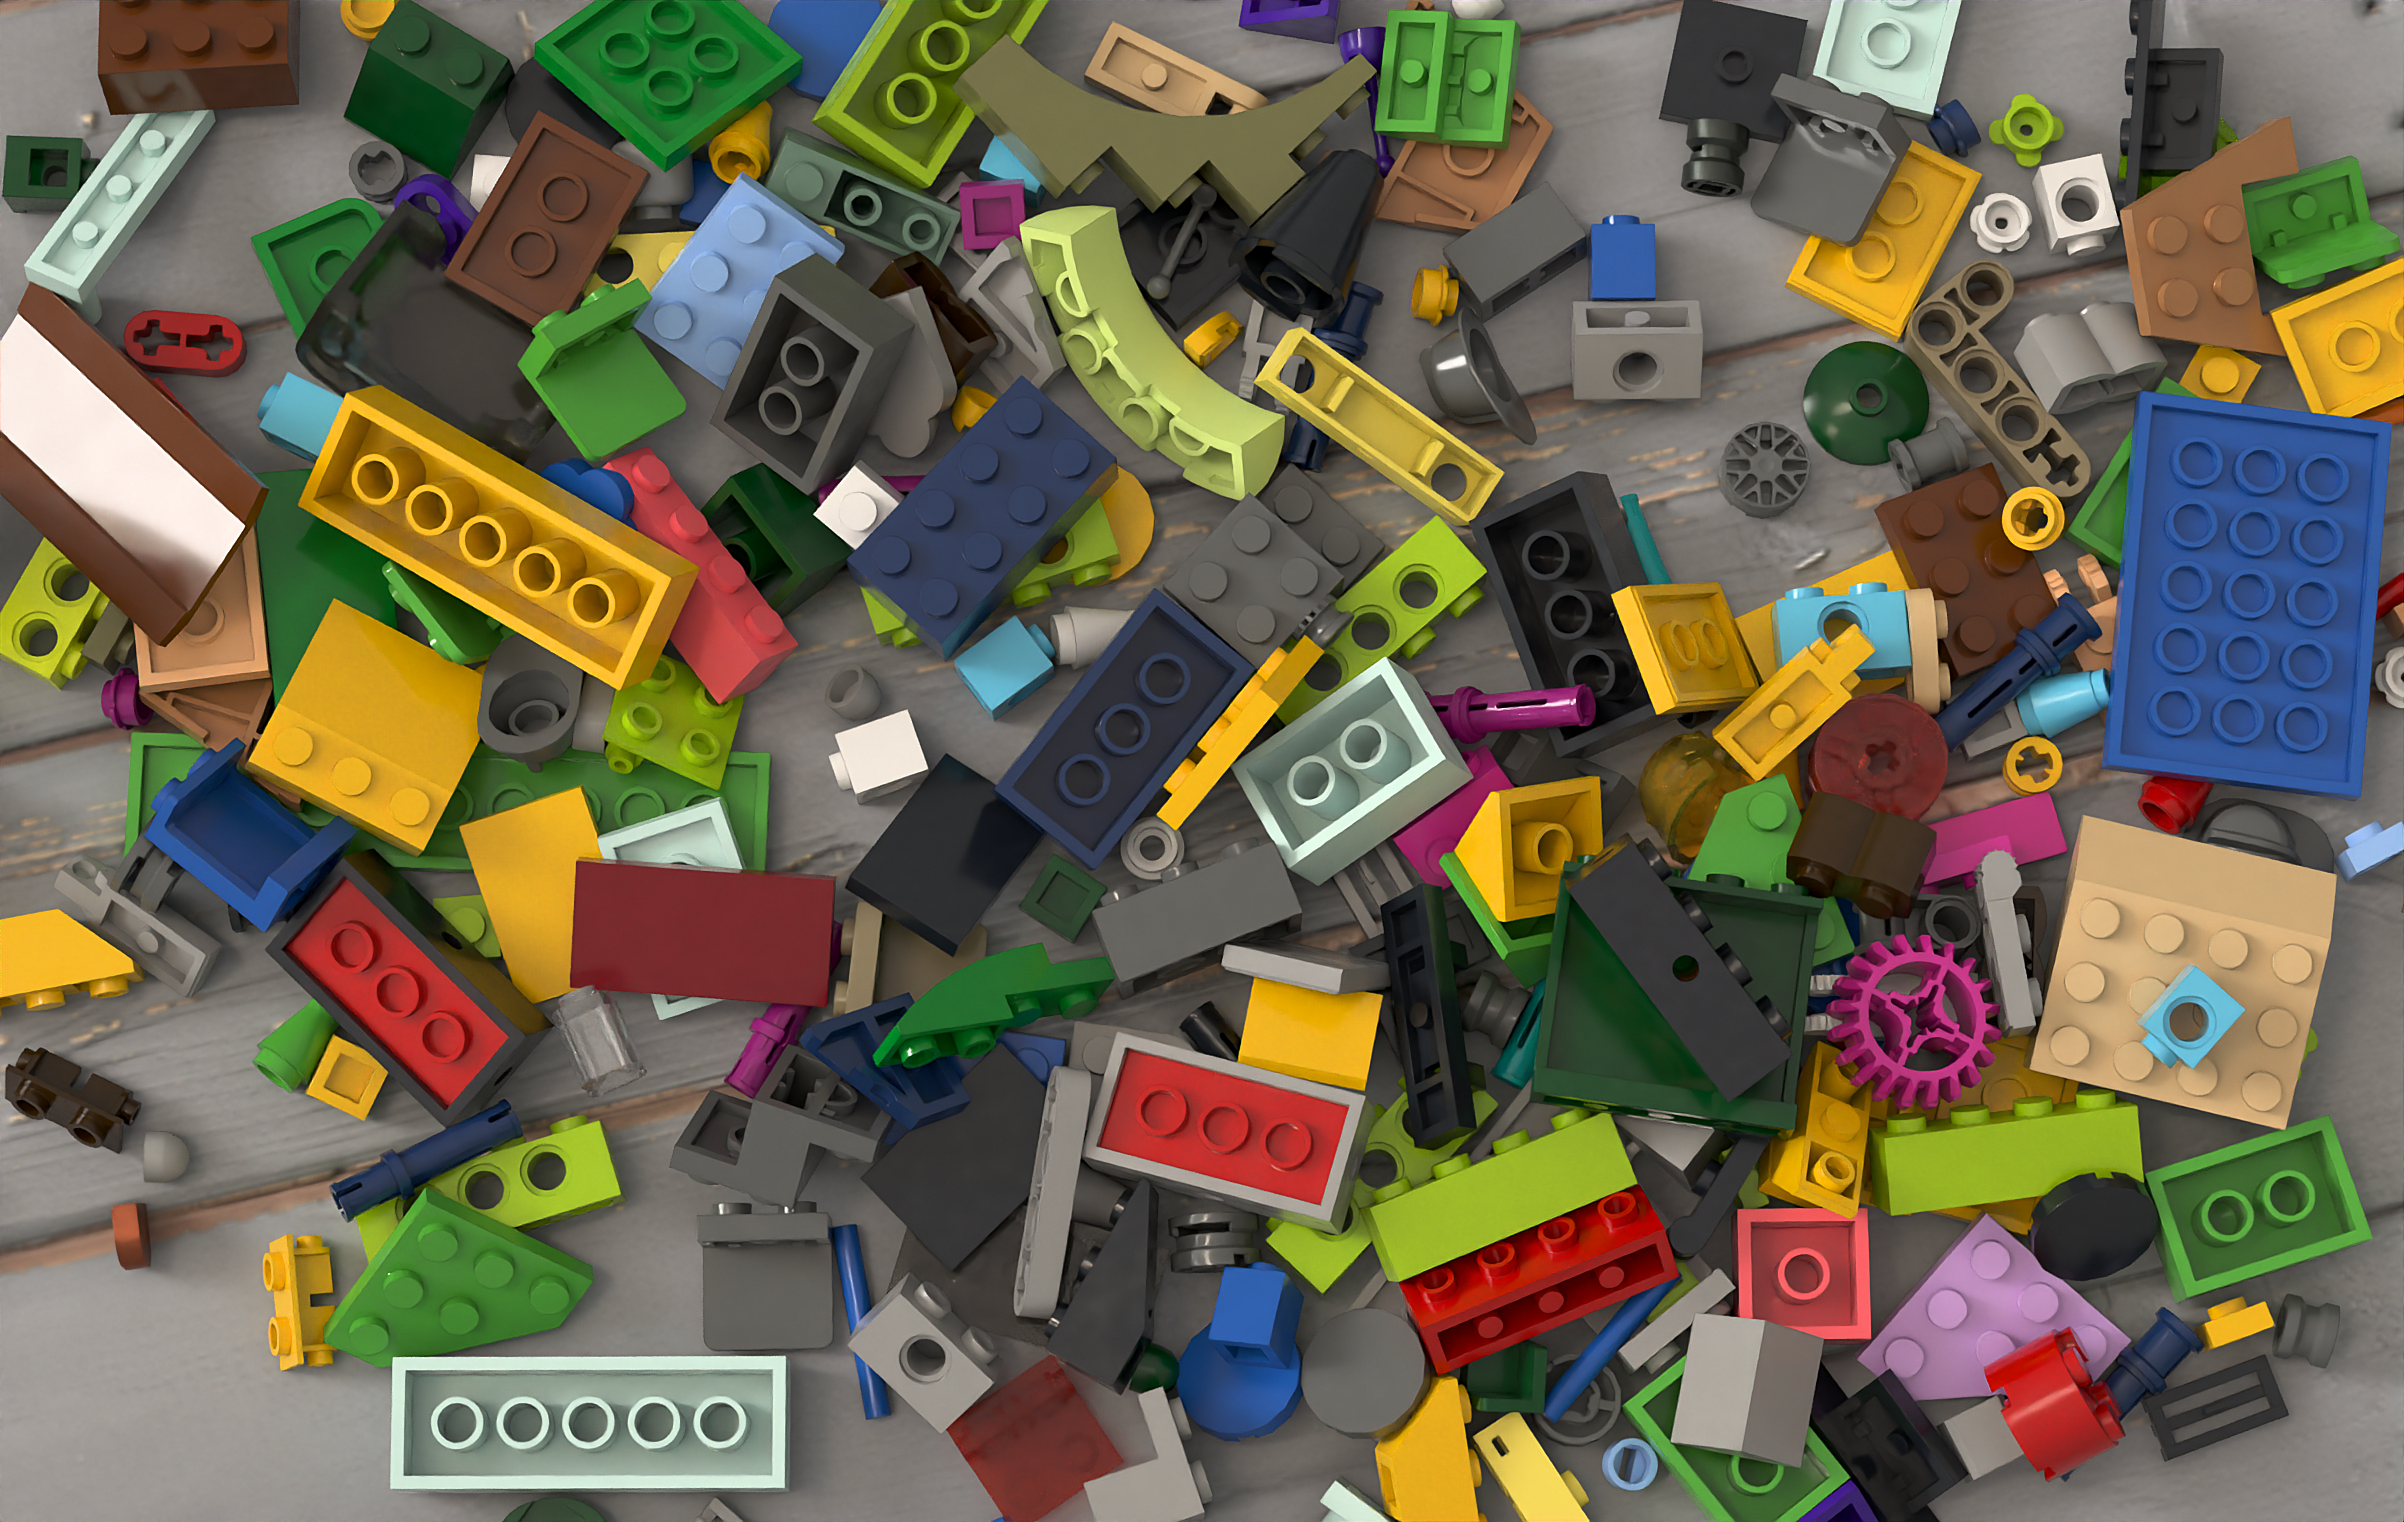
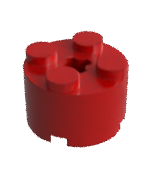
M2071 1326L2060 1332L2053 1329L1984 1367L1991 1392L1993 1393L2003 1387L2009 1398L2004 1401L2005 1408L2001 1410V1413L2010 1431L2037 1472L2044 1470L2045 1480L2048 1483L2118 1446L2119 1439L2126 1436L2118 1419V1416L2122 1415L2120 1406L2104 1380L2093 1384L2091 1374L2085 1364L2090 1360L2079 1336Z

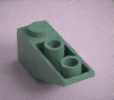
M787 125L762 181V186L804 215L903 256L918 251L931 260L938 268L961 218V210L842 148Z

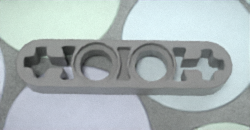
M1054 1066L1049 1078L1014 1288V1312L1016 1316L1050 1320L1056 1308L1090 1105L1091 1074L1089 1070Z

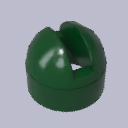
M1151 1342L1132 1376L1129 1390L1141 1394L1163 1386L1165 1393L1171 1391L1179 1378L1180 1369L1179 1362L1173 1352Z

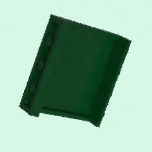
M1596 855L1577 856L1576 863L1564 861L1560 873L1529 1102L1789 1140L1796 1124L1798 1104H1795L1818 919L1823 910L1824 899L1809 897L1810 890L1808 888L1795 884L1774 883L1771 884L1770 891L1744 887V879L1727 874L1706 875V881L1680 878L1679 869L1670 867L1674 874L1667 878L1665 882L1673 893L1678 896L1686 889L1690 892L1714 926L1705 933L1707 938L1716 949L1725 942L1730 945L1754 979L1745 986L1747 991L1755 1001L1766 994L1794 1032L1785 1039L1793 1055L1728 1103L1568 891L1565 878ZM1689 955L1680 956L1674 961L1673 967L1678 969L1685 968L1691 964L1693 957Z

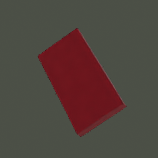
M579 857L576 860L570 988L827 1007L830 995L836 876Z

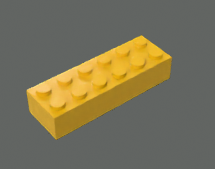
M381 385L346 393L297 506L619 691L650 679L701 569L696 564Z

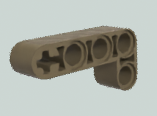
M1990 259L1976 260L1958 272L1914 310L1902 338L1904 350L1920 372L2021 488L2041 487L2049 490L2059 499L2064 510L2075 503L2089 483L2091 476L2090 460L2084 450L2052 414L2046 412L2041 401L1983 336L2004 315L2012 300L2014 282L2008 269L2001 263ZM1977 282L1988 284L1997 294L1998 302L1992 306L1983 307L1977 305L1970 300L1966 287ZM1930 321L1940 323L1947 329L1950 335V342L1941 346L1930 345L1922 339L1918 326ZM1973 368L1981 370L1991 381V390L1979 394L1970 392L1963 386L1960 380V372ZM2008 416L2023 418L2031 426L2033 437L2027 441L2012 440L2003 431L2001 420ZM2045 442L2049 446L2043 456L2040 453L2035 461L2031 463L2028 459L2034 455L2041 443ZM2064 467L2069 471L2071 476L2067 482L2059 481L2052 485L2046 478L2050 470L2057 472Z

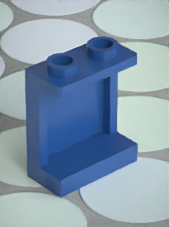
M236 737L219 752H216L213 748L207 749L193 764L187 774V779L181 782L174 777L159 791L151 804V808L157 814L144 837L266 933L322 883L343 858L358 830L338 815L322 830L315 833L237 770L236 765L247 745Z

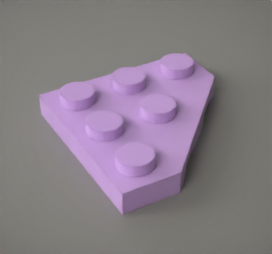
M1982 1210L1871 1335V1339L1863 1344L1854 1356L1877 1377L1891 1368L1914 1401L1992 1396L2000 1393L2007 1395L2003 1387L1993 1393L1991 1392L1984 1367L2053 1329L2060 1332L2069 1326L2077 1333L2087 1351L2090 1360L2085 1364L2094 1383L2119 1353L2131 1342V1339L2063 1279H2059L2044 1271L2030 1250Z

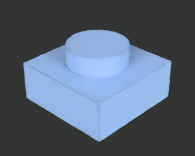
M2375 821L2348 835L2344 839L2349 849L2342 852L2334 859V862L2345 882H2348L2403 854L2404 825L2402 821L2386 830H2383L2379 821Z

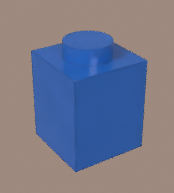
M1632 215L1607 216L1602 219V224H1591L1588 237V301H1655V224H1640V218Z
M1252 1262V1264L1248 1265V1268L1224 1266L1208 1340L1227 1363L1288 1369L1304 1296L1287 1275L1286 1271L1276 1265Z

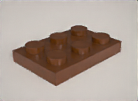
M538 110L443 275L446 279L533 328L546 316L559 309H563L568 315L575 309L651 175L643 168Z
M1992 462L1883 502L1874 510L1909 589L1930 588L1934 601H1945L1948 634L1947 638L1937 639V645L1942 663L1948 664L1951 683L1993 667L2016 647L2013 641L2017 638L2016 634L2024 627L2031 630L2057 608L2032 550L2017 547L2008 539L2004 532L2002 513L2009 499Z

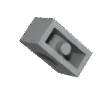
M1699 300L1572 301L1570 368L1574 400L1612 403L1619 399H1653L1658 402L1671 403L1681 399L1701 398L1704 333ZM1636 352L1646 353V355L1639 358L1626 357Z
M909 1272L856 1324L847 1346L942 1434L995 1383L1003 1360L998 1356L999 1351L996 1344L983 1330L976 1326L968 1328L951 1312L952 1306L950 1301L938 1287L927 1281L921 1283ZM920 1339L933 1340L943 1348L945 1356L940 1358L926 1357L918 1351L915 1341Z

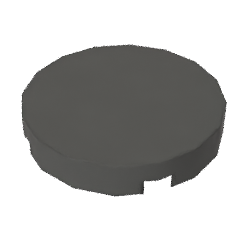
M1357 1308L1331 1318L1312 1337L1302 1358L1300 1383L1307 1405L1327 1427L1352 1439H1377L1401 1429L1411 1419L1410 1414L1416 1409L1419 1401L1423 1402L1430 1389L1431 1361L1422 1339L1401 1317L1380 1308Z

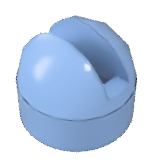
M1619 1439L1606 1449L1602 1457V1471L1607 1481L1620 1490L1635 1491L1643 1489L1653 1481L1657 1473V1456L1652 1447L1640 1439ZM1624 1448L1632 1449L1629 1454L1624 1480H1621L1618 1474Z

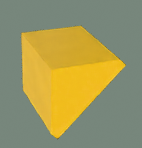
M1586 776L1494 791L1489 794L1454 849V852L1497 921L1508 922L1555 913L1560 873L1564 861L1576 863L1577 856L1597 855L1603 850L1600 777Z
M1254 976L1237 1063L1299 1079L1365 1091L1383 995L1369 992L1336 995Z

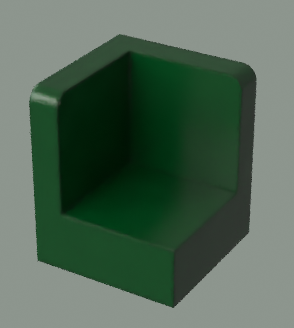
M1527 1339L1460 1368V1384H1463L1467 1390L1471 1407L1485 1412L1544 1413L1547 1347Z

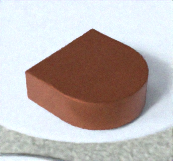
M146 1203L113 1206L114 1209L111 1210L114 1239L121 1267L125 1270L149 1268L151 1265V1244Z

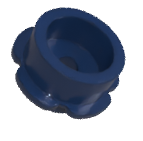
M1957 99L1942 107L1937 103L1935 104L1934 119L1926 124L1931 138L1944 156L1955 151L1959 157L1966 158L1969 156L1967 150L1981 142V137L1975 124Z

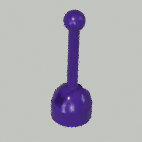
M1376 26L1344 32L1338 36L1344 64L1361 53L1377 70L1365 83V88L1371 94L1367 101L1377 156L1375 161L1379 166V173L1385 179L1395 163V159L1389 156L1386 136L1378 135L1374 131L1379 93L1376 74L1382 67L1386 27Z

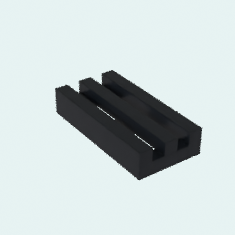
M2265 1354L2141 1400L2144 1411L2148 1413L2152 1425L2150 1426L2153 1434L2158 1438L2162 1448L2160 1451L2164 1462L2289 1415ZM2256 1372L2259 1385L2166 1419L2162 1410L2163 1406ZM2266 1396L2270 1409L2175 1443L2171 1431Z

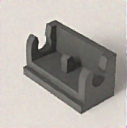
M1547 181L1443 248V256L1451 266L1448 269L1451 278L1458 280L1459 290L1472 306L1481 322L1485 323L1587 257V235Z

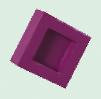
M1024 179L961 182L959 193L964 250L996 248L1001 241L1014 235L1022 244L1019 225L1027 220Z

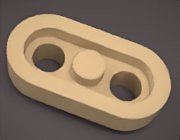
M1930 588L1904 590L1912 664L1905 676L1909 713L1911 716L1937 715L1940 702L1950 701L1951 695L1948 664L1938 663L1937 639L1947 638L1948 634L1945 601H1934Z

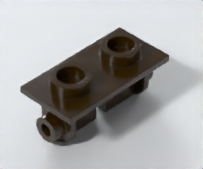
M26 1047L20 1054L15 1067L8 1064L5 1071V1099L10 1101L16 1110L31 1119L42 1120L45 1118L68 1129L69 1133L76 1140L86 1146L93 1148L103 1146L117 1154L121 1152L123 1124L131 1126L142 1106L141 1102L133 1099V1091L125 1089L92 1073L82 1091L73 1088V1085L79 1078L82 1067L42 1047L38 1048L37 1051Z

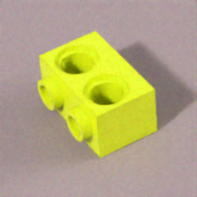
M44 537L0 612V658L61 690L67 679L75 680L88 663V660L80 652L110 599L90 581L89 588L83 597L75 601L62 600L61 587L64 581L72 575L83 573ZM43 629L56 630L58 634L57 644L49 654L39 657L30 655L29 643L35 633Z

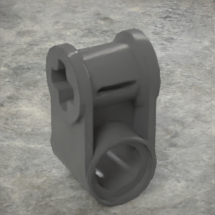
M1919 893L1909 919L1897 917L1877 919L1863 913L1856 906V903L1852 901V911L1859 915L1860 945L1854 949V957L1859 956L1866 959L1865 949L1876 941L1881 942L1892 953L1893 947L1892 940L1890 939L1899 934L1906 936L1914 951L1916 949L1915 939L1924 934L1931 936L1934 954L1945 943H1955L1953 962L1958 964L1978 938L1981 931L1982 922L1980 914L1973 903L1964 897L1953 894ZM1933 924H1940L1949 928L1954 934L1956 942L1946 941L1941 938L1934 930Z

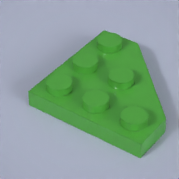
M1784 772L1724 794L1687 879L1706 881V875L1727 874L1744 879V887L1766 891H1770L1771 884L1774 883L1794 884L1793 881L1786 877V858L1803 818ZM1834 896L1824 898L1823 910L1818 919L1812 970L1854 954V943Z
M426 1187L323 1326L324 1343L378 1368L391 1366L393 1357H431L559 1328L594 1282L593 1268L585 1262Z

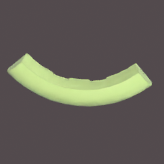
M1095 205L1065 207L1044 212L1021 223L1019 226L1023 250L1041 297L1046 296L1052 315L1061 331V334L1056 338L1062 354L1074 374L1099 407L1140 448L1145 451H1151L1156 448L1170 460L1185 468L1182 476L1192 483L1241 501L1248 492L1255 497L1268 483L1278 464L1284 442L1285 415L1260 408L1224 389L1192 363L1170 339L1144 300L1131 273L1119 233L1116 208Z

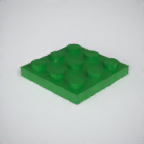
M595 0L535 42L534 59L665 173L801 74L803 57L737 0Z

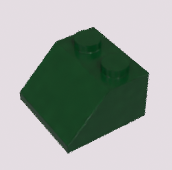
M399 0L367 50L343 117L346 121L376 139L392 144L401 154L451 182L506 98L508 86L514 78L515 72L509 58L412 0Z
M763 462L730 476L700 510L723 546L741 564L747 577L781 619L819 592L845 565L846 559L853 553L841 537L813 515L818 507L809 495L807 496Z

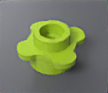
M2019 94L2013 98L2011 108L2005 117L1994 120L1990 124L1988 136L1994 145H2004L2015 155L2019 166L2032 168L2040 163L2041 152L2050 142H2057L2062 138L2064 125L2060 118L2052 116L2044 105L2036 101L2035 97L2030 94ZM2022 126H2029L2032 129V134L2024 136L2021 134L2020 128Z

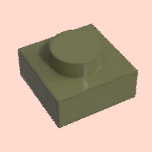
M110 600L80 653L91 665L114 676L121 663L127 666L137 655L133 621Z

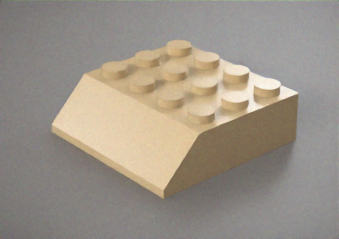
M2082 815L2045 970V989L2042 999L2043 1013L2042 1016L2035 1017L2036 1026L2030 1033L2023 1066L2029 1070L2286 1130L2331 941L2337 875ZM2188 964H2191L2203 971L2246 1010L2194 1069L2186 1067L2179 1060L2170 1069L2141 1044L2148 1033L2136 1022ZM2186 1002L2178 1005L2172 1011L2169 1020L2172 1033L2180 1040H2187L2200 1032L2203 1025V1015L2197 1005L2192 1002Z

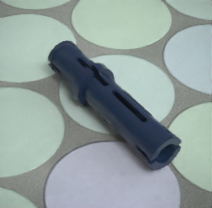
M503 1099L498 1104L398 1153L390 1149L380 1154V1162L338 1183L330 1184L329 1189L338 1210L343 1208L341 1215L344 1220L349 1223L354 1218L396 1197H399L401 1201L407 1200L415 1196L414 1188L513 1139L523 1137V1130L515 1112L509 1113L511 1110L509 1102Z

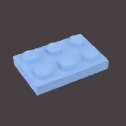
M742 171L649 291L653 299L633 327L724 391L774 276L816 252L835 265L843 255L845 245Z

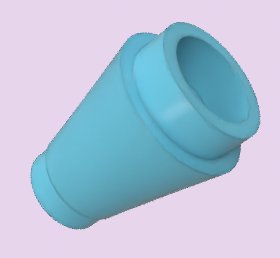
M2103 668L2097 671L2090 670L2058 674L2054 677L2049 676L2047 679L2042 676L2038 677L2016 696L2019 713L2028 733L2031 736L2045 734L2048 738H2052L2105 710L2109 701L2110 674L2108 670Z

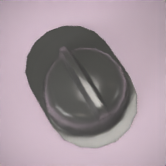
M1462 308L1459 312V328L1420 353L1419 362L1432 398L1439 409L1453 420L1465 424H1473L1501 419L1510 431L1524 444H1535L1537 435L1530 413L1501 366L1487 330L1472 309Z
M518 632L505 639L490 655L484 671L480 707L477 716L480 737L488 747L505 754L519 763L526 764L533 773H541L544 762H549L561 756L572 746L575 722L580 707L584 670Z
M2222 798L2204 805L2193 826L2186 827L2182 836L2183 839L2327 873H2334L2333 849L2327 834L2313 819L2293 810L2240 798Z

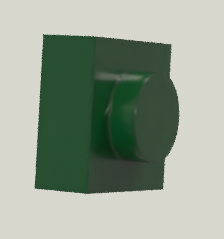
M1053 853L1020 903L1019 910L1074 944L1091 918L1092 911L1096 910L1101 903L1100 898L1108 892V887Z

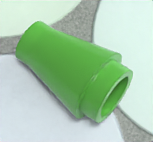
M311 998L306 1006L257 1044L260 1052L253 1059L252 1063L275 1085L289 1093H293L300 1083L304 1085L309 1084L333 1033H335L340 1024L314 998Z

